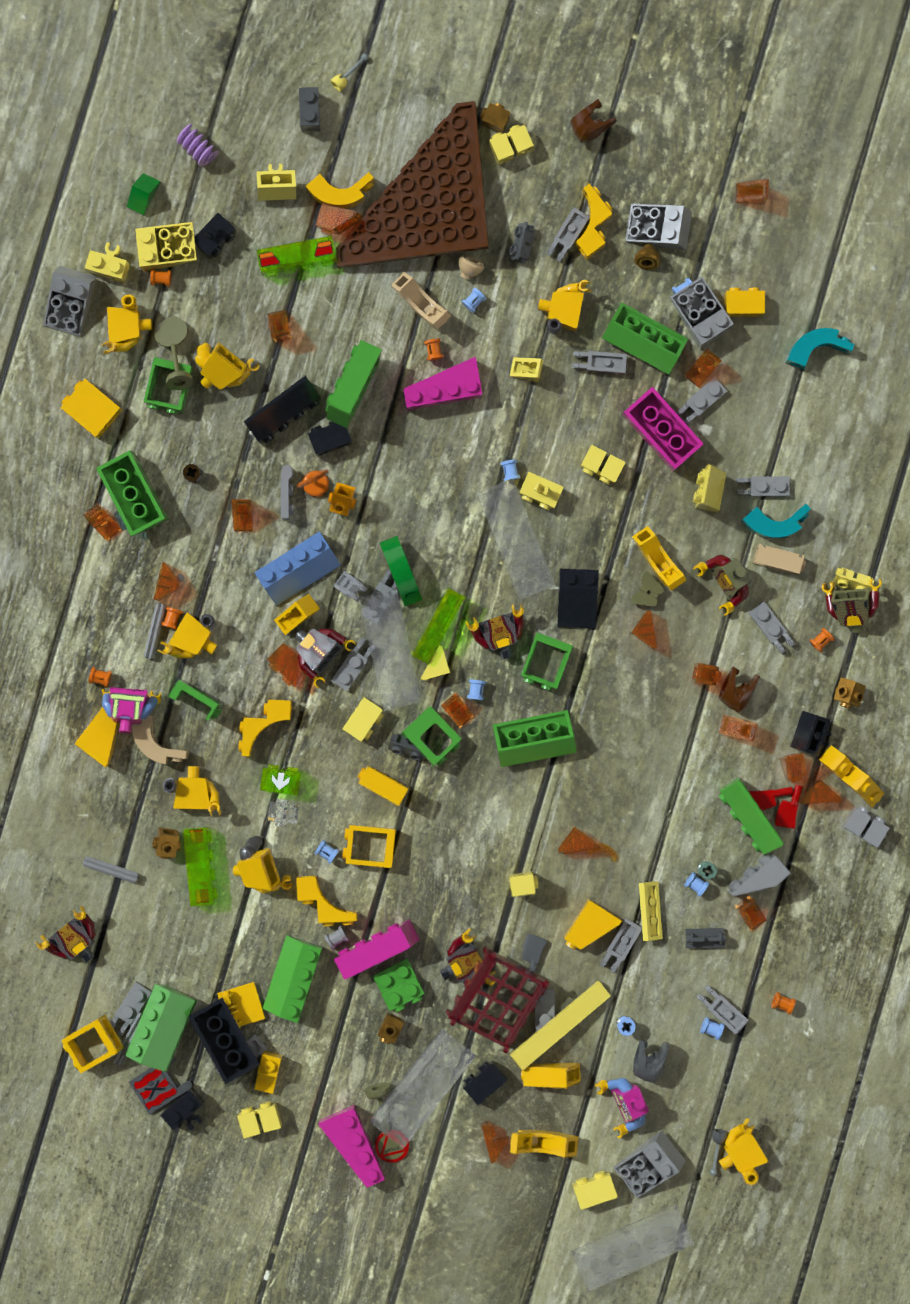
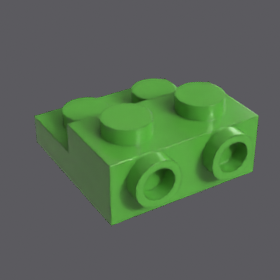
M408 958L373 975L389 1011L394 1010L396 1013L404 1009V1004L409 1001L414 1004L423 999L421 995L424 994V990Z

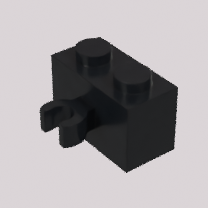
M217 213L194 237L195 245L209 259L213 256L217 257L222 252V247L226 242L229 244L235 238L236 230L222 215Z
M802 711L790 747L819 757L822 745L828 746V743L824 742L825 736L832 735L830 732H827L831 720Z
M191 1087L167 1107L160 1116L172 1130L186 1119L187 1127L193 1131L195 1127L191 1123L192 1120L198 1121L199 1124L202 1123L201 1117L193 1113L205 1101Z

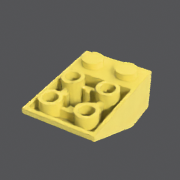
M193 222L135 229L139 266L143 271H148L152 268L156 270L197 261Z
M707 465L698 473L696 484L699 485V488L694 492L693 503H696V509L712 512L720 511L726 472L712 465Z

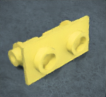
M843 567L841 569L837 568L836 577L832 582L838 587L850 590L870 588V591H872L870 576L858 573L857 577L853 578L855 571Z

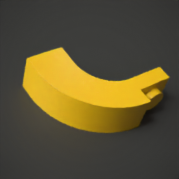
M368 172L353 186L346 189H338L331 186L319 174L306 185V190L317 202L326 207L348 209L365 201L362 192L367 193L371 190L375 181L374 177Z
M648 526L632 536L645 560L664 586H667L670 591L687 581L684 574L672 562L657 536Z
M518 1130V1132L512 1133L510 1153L538 1152L564 1158L577 1156L578 1136L553 1131Z

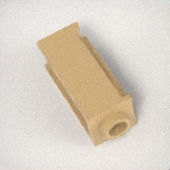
M758 544L753 564L798 575L800 571H804L806 561L804 560L805 555L799 557V554Z

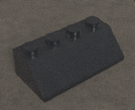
M305 375L243 422L260 445L263 442L267 444L274 439L273 435L275 433L285 431L291 421L300 420L305 415L304 412L306 410L316 408L320 404L321 397Z
M223 997L189 1016L191 1023L227 1087L244 1078L260 1066Z

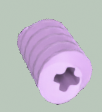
M189 124L179 134L177 143L182 145L183 150H187L189 156L193 155V160L198 161L200 167L205 166L216 158L219 151L217 150L212 153L214 146L207 147L209 141L205 140L202 142L203 134L196 136L198 129L196 128L191 131L190 129L193 124Z

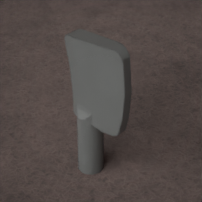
M528 934L523 946L522 959L529 961V970L536 973L547 940L533 934Z

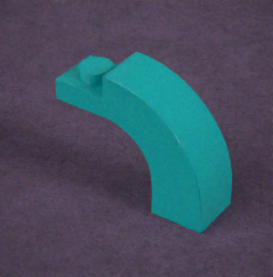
M815 329L803 335L792 346L785 363L804 369L811 352L818 347H831L850 354L855 344L851 343V340L846 337L837 338L839 333L837 329Z
M804 504L787 520L774 521L766 517L758 507H755L741 522L751 532L760 537L780 539L799 531L802 527L798 521L802 523L809 516L807 512L811 508Z

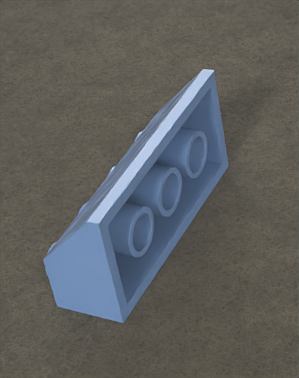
M319 531L254 573L275 605L278 606L332 572L341 564Z

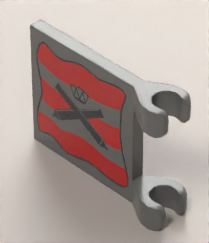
M173 1056L170 1065L176 1061L175 1056ZM152 1067L129 1081V1084L149 1115L193 1086L191 1081L188 1080L177 1087L168 1071L164 1072Z

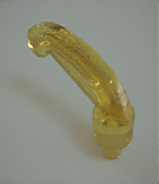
M605 843L595 844L591 847L592 850L588 852V855H592L602 851L612 856L611 861L615 862L617 860L615 850Z

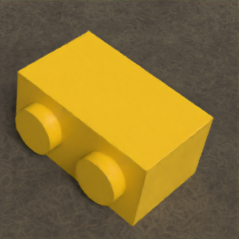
M756 287L748 288V291H741V288H729V291H726L724 294V310L729 317H763L765 314V291H760V288Z

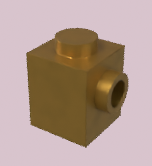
M489 103L488 108L484 107L480 115L482 125L503 134L511 112L505 110V107L501 104Z
M387 1012L377 1034L380 1037L379 1040L386 1044L391 1042L395 1044L405 1020Z

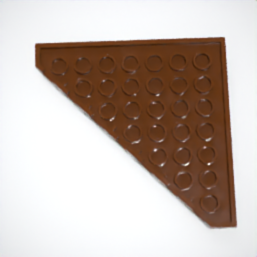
M475 101L456 103L450 114L435 128V132L431 137L425 140L417 150L416 155L405 164L396 179L390 182L381 197L365 212L366 215L350 230L346 239L342 243L340 242L336 247L337 267L339 269L489 249Z

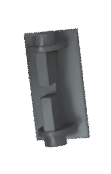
M528 222L520 223L515 228V240L510 248L511 256L509 261L518 260L519 263L525 264L529 259L531 247L526 246L525 243L532 244L535 230L534 226L529 225Z
M398 733L397 735H392L388 750L397 755L404 754L410 756L411 759L416 761H425V756L413 744H408V739H405Z
M724 928L685 929L686 948L725 947L726 936L724 935Z

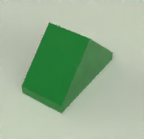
M143 173L132 185L127 208L144 216L161 182Z

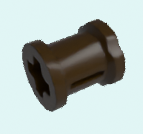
M188 464L183 469V476L189 482L196 483L201 479L202 472L198 466ZM191 469L197 471L194 478L188 476Z

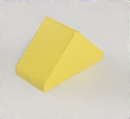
M513 357L510 376L539 382L543 359Z
M438 645L431 661L420 678L422 680L450 673L442 646Z

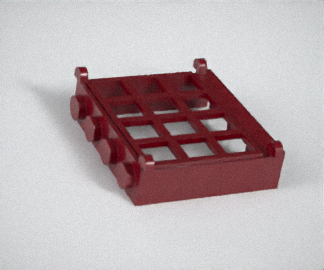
M484 947V959L481 963L477 962L475 964V974L471 980L466 979L464 992L461 996L457 995L455 997V1007L453 1010L447 1008L446 1014L448 1019L451 1020L450 1025L454 1026L457 1022L503 1046L502 1052L507 1054L510 1044L513 1045L517 1039L518 1031L525 1026L527 1016L535 1010L538 998L544 995L549 981ZM496 962L508 968L501 980L489 974ZM511 971L524 976L517 988L505 982ZM486 978L498 983L492 995L480 990ZM527 979L538 984L531 995L521 991ZM502 986L514 992L508 1003L496 998ZM477 993L489 999L483 1010L471 1005ZM518 994L528 999L522 1011L511 1006ZM493 1001L505 1007L498 1019L487 1014ZM468 1009L479 1014L476 1022L463 1017ZM508 1010L519 1015L513 1026L502 1021ZM483 1017L495 1022L491 1031L479 1025ZM499 1025L510 1030L505 1038L495 1033Z

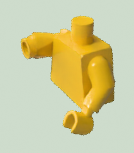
M129 294L122 297L121 303L123 308L107 307L109 341L101 345L109 348V350L103 352L105 355L112 351L127 352L137 345L139 340H142V331L152 330V320L141 319L136 298L133 295Z
M220 342L217 343L212 352V348L208 343H203L197 348L195 361L202 368L200 373L204 378L201 380V384L207 389L212 385H215L218 389L239 386L251 375V371L259 369V364L251 367V363L255 360L254 358H250L246 365Z
M747 1118L743 1124L730 1130L724 1145L728 1155L719 1160V1163L724 1171L735 1165L738 1172L742 1174L745 1183L753 1185L759 1179L754 1168L767 1163L768 1160L751 1133L755 1125L748 1126L747 1124L750 1119Z

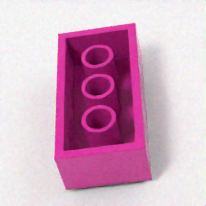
M653 387L622 414L672 472L703 445V442Z

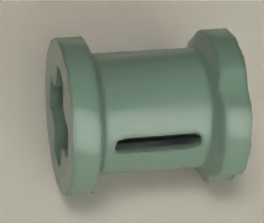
M704 861L698 866V874L702 878L710 880L716 876L717 869L714 864ZM709 865L712 872L705 875L703 868H707Z

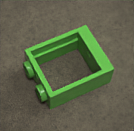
M154 357L143 402L148 405L147 408L159 410L160 407L167 409L166 412L177 415L178 412L183 413L189 387L181 391L178 406L152 400L159 368L175 372L173 361ZM179 363L180 371H186L192 376L194 368L190 365Z
M536 633L521 676L524 677L523 681L533 685L535 682L541 683V688L552 691L553 688L557 689L573 645ZM538 642L565 652L554 683L527 673Z

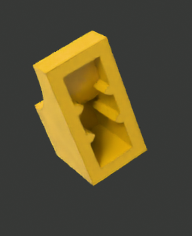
M307 594L293 603L274 621L284 635H287L313 616L320 608L310 594Z
M268 1051L263 1052L255 1090L274 1093L283 1055Z

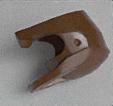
M599 99L580 111L570 121L574 135L579 140V143L595 140L617 122L616 118H611L604 122L602 118L598 120L590 118L595 109L602 107Z
M732 666L720 690L719 700L729 709L738 713L743 711L750 703L760 675L755 674L749 682L744 681L741 686L736 687L735 679L736 675L739 674V669Z

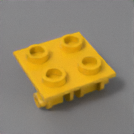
M254 982L217 993L219 999L223 997L239 1028L240 1026L265 1019Z

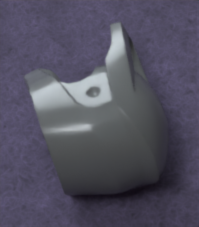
M639 1040L634 1057L633 1074L646 1082L656 1084L664 1074L669 1043L664 1041L658 1052L654 1051L651 1056H645V1048L648 1046V1042Z

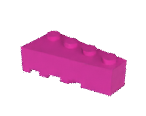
M476 357L404 388L407 411L481 398L482 389Z
M410 919L400 924L395 923L389 926L388 930L383 933L379 931L373 934L368 941L363 939L355 943V947L350 950L347 947L339 951V956L334 961L344 980L411 948L420 939Z
M355 1105L319 1120L318 1125L366 1188L385 1180L384 1171Z

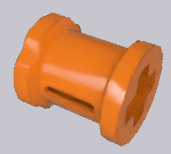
M151 269L150 285L161 284L167 287L171 286V270L165 272Z
M440 338L424 341L429 356L427 361L444 358V354H441Z
M166 607L167 614L165 621L161 625L177 629L180 614H183V611Z
M822 628L821 633L814 639H810L809 642L819 653H822L823 648L835 639L825 628Z
M92 667L89 683L102 684L108 688L112 671L104 672L96 670V667Z
M776 992L771 1008H778L790 1015L795 1006L796 999H789Z

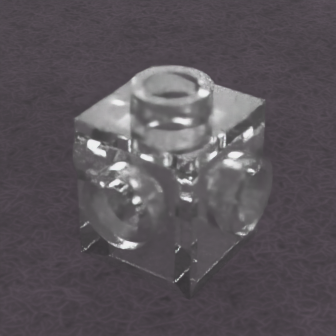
M277 799V802H269L268 821L275 822V826L287 827V823L297 824L299 804H291L289 799Z

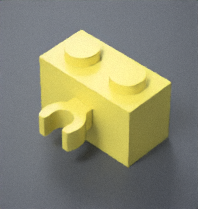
M269 164L268 171H257L258 201L296 199L295 170L283 171L282 164H279L278 170H273L272 164Z
M107 242L105 245L106 254L90 250L85 265L88 273L125 283L130 264L127 260L115 257L120 253L121 248L119 245L116 246L115 251H110L111 244Z
M528 472L519 495L522 496V500L532 503V501L540 503V508L549 511L550 508L554 510L564 487Z

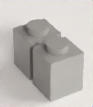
M861 806L859 809L853 807L842 827L878 848L890 829L885 825L887 822L878 816L875 819L869 816L870 811Z

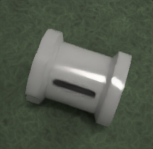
M339 926L338 930L330 935H324L332 950L340 943L349 941L342 926Z

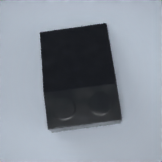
M559 569L557 627H596L599 570Z

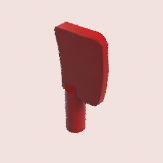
M795 785L791 802L781 801L776 813L774 823L776 826L795 829L798 803L803 786Z
M792 787L775 790L749 791L760 809L766 810L776 806L775 797L791 795L793 791Z

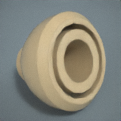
M461 255L459 258L460 276L470 280L471 277L479 275L484 269L483 263L473 256Z

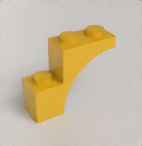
M590 183L582 191L589 205L590 221L584 234L575 243V246L586 260L605 247L606 242L604 240L606 238L600 230L596 231V229L612 217L611 211H613L607 201H602L599 190L595 186L592 187Z
M268 700V703H264V715H267V719L244 718L243 721H240L239 731L243 733L242 740H239L238 751L242 752L241 756H251L256 738L266 727L278 721L291 720L292 701Z
M832 745L818 759L870 807L873 808L885 794L870 776L857 768L843 753Z
M317 875L298 876L296 878L298 901H302V904H313L314 900H317L318 923H323V926H334V922H342V925H353V921H357V912L342 910L325 898L318 885Z

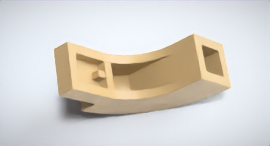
M404 272L391 284L399 296L432 328L438 329L451 317L448 311L433 301L407 273Z
M149 715L139 725L132 724V733L138 748L151 760L168 764L169 757H171V761L183 762V759H188L189 751L165 748L157 742L153 733L155 716Z

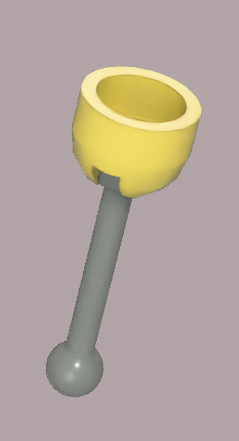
M362 54L361 59L344 76H334L330 80L333 87L341 92L347 85L346 78L364 61L369 59L368 55Z

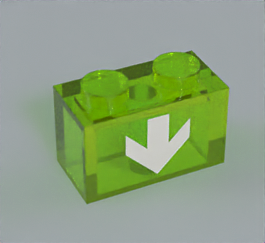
M268 764V767H263L260 790L299 795L302 772H298L296 767L287 766V770L279 769V765Z

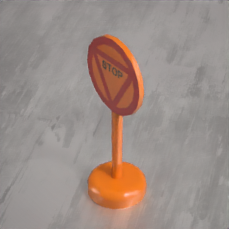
M327 469L311 471L305 475L303 481L297 487H303L305 492L312 497L323 496L329 489V480L326 476L329 471Z

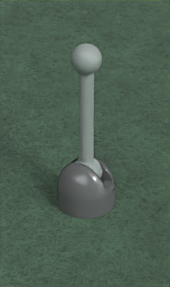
M713 1129L712 1139L717 1143L713 1169L710 1170L712 1176L718 1174L716 1168L720 1145L725 1143L728 1132L726 1130Z

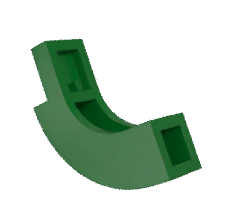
M398 536L380 542L404 606L406 607L423 600Z

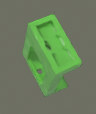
M183 680L177 681L168 697L180 701L186 692L212 708L206 720L212 721L219 717L223 710L220 708L221 703Z
M431 706L401 733L405 739H408L431 763V767L436 764L440 766L447 759L445 755L449 751L454 753L461 746L458 742L462 740ZM433 724H437L452 740L451 745L439 756H436L420 739L421 735Z

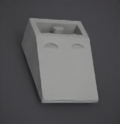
M631 204L625 241L643 245L651 244L668 249H687L692 211L685 206Z
M59 266L53 272L43 325L80 336L93 296L96 276Z
M700 277L670 297L699 349L732 329L734 325L703 277Z
M771 853L769 855L765 854L757 860L759 863L755 867L750 866L743 872L744 876L740 880L735 879L728 885L729 889L727 892L732 896L774 887L791 873L775 855Z
M661 1131L645 1141L615 1165L613 1169L635 1197L638 1198L679 1173L686 1160L664 1132Z

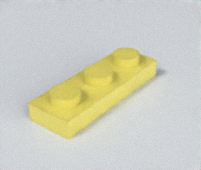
M658 881L639 883L643 941L663 939Z

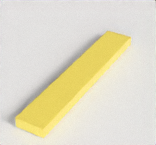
M600 981L595 982L514 1050L510 1056L523 1071L611 997Z

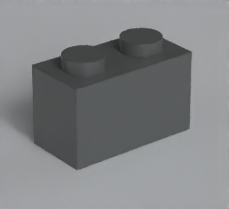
M318 87L299 88L301 131H321Z

